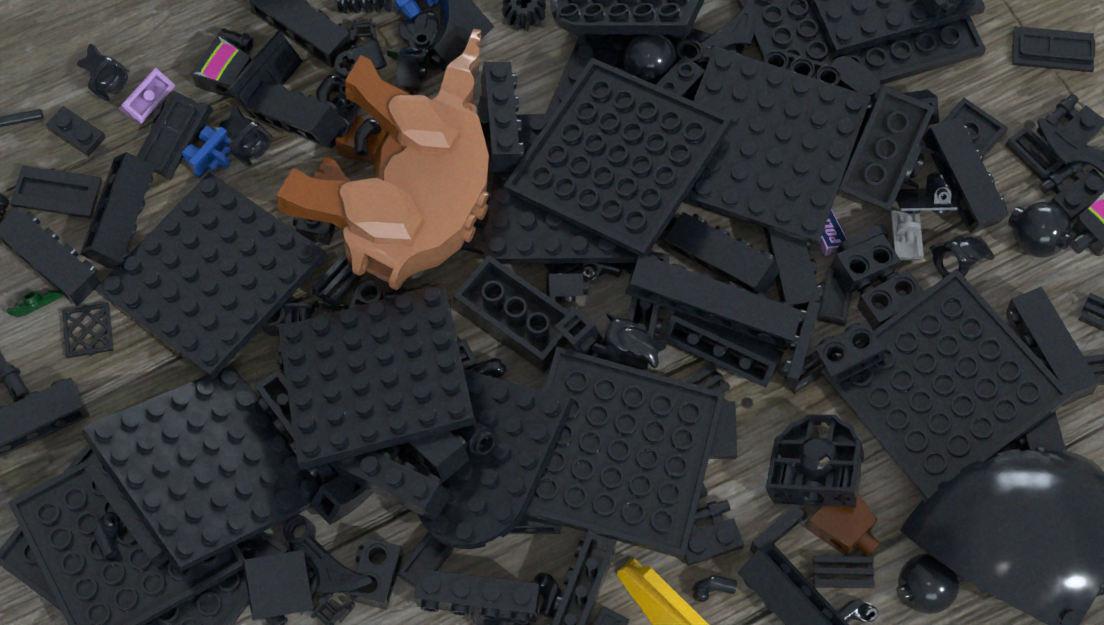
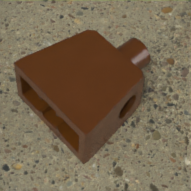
M859 495L856 508L822 506L809 519L806 526L808 531L845 555L857 545L870 556L881 545L869 533L875 526L877 518Z

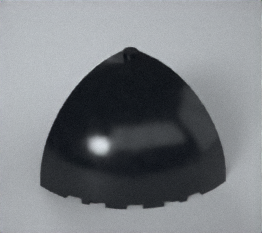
M1036 447L1035 450L1020 451L1019 449L1000 452L997 453V457L984 462L978 460L959 470L960 474L947 483L943 481L937 485L939 489L926 502L922 500L901 527L900 531L928 554L968 581L1014 608L1047 625H1080L1104 580V472L1093 460L1065 450L1053 451L1046 450L1044 447Z

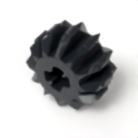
M503 0L502 15L506 18L508 26L515 25L517 31L521 27H525L528 32L530 25L538 28L539 21L544 20L546 2L545 0Z

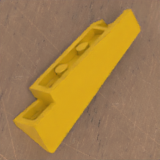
M632 557L618 570V579L652 625H709L651 567L647 565L642 566Z

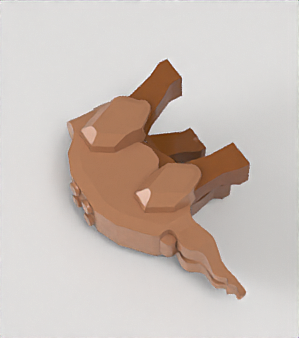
M473 29L463 54L447 66L440 91L433 99H429L424 95H410L381 80L372 61L360 55L345 80L346 99L355 102L376 119L382 127V131L377 136L371 135L368 138V155L364 157H358L354 154V133L365 121L360 116H356L344 138H336L335 141L338 155L347 159L362 160L374 164L373 178L351 181L345 176L335 160L325 156L313 178L292 168L276 197L280 212L292 217L332 223L343 230L347 260L352 265L353 273L360 276L367 271L388 282L390 288L397 291L411 275L439 266L462 247L464 241L469 243L476 230V227L473 226L477 218L482 220L488 209V205L485 203L489 196V193L486 192L489 154L480 120L476 114V106L474 105V77L479 69L480 48L478 46L481 40V30Z

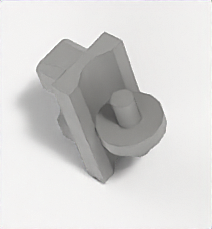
M891 211L893 249L901 262L923 259L920 213L908 214Z

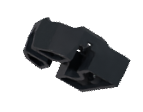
M808 414L805 418L789 424L780 435L776 436L766 482V490L773 503L856 508L861 480V465L864 461V450L853 426L842 421L836 415ZM822 422L830 426L828 438L819 436L817 425H822ZM827 456L830 459V461L827 464L820 466L819 461L823 460Z

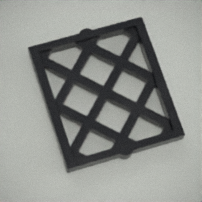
M109 303L84 305L79 308L62 310L67 358L85 355L92 356L97 353L114 351ZM103 309L97 317L90 313L91 310ZM83 312L78 320L70 316L73 313ZM105 313H106V323H104L103 321L100 320V319L104 316ZM86 316L93 319V322L88 327L81 324ZM68 319L74 323L70 329L68 328ZM97 323L104 327L98 335L92 331V328ZM77 326L85 330L79 338L72 334ZM106 332L108 334V341L102 338ZM88 333L95 337L90 345L82 341ZM69 337L75 340V343L71 347ZM98 341L106 345L103 348L93 349ZM79 344L86 348L85 351L73 352Z

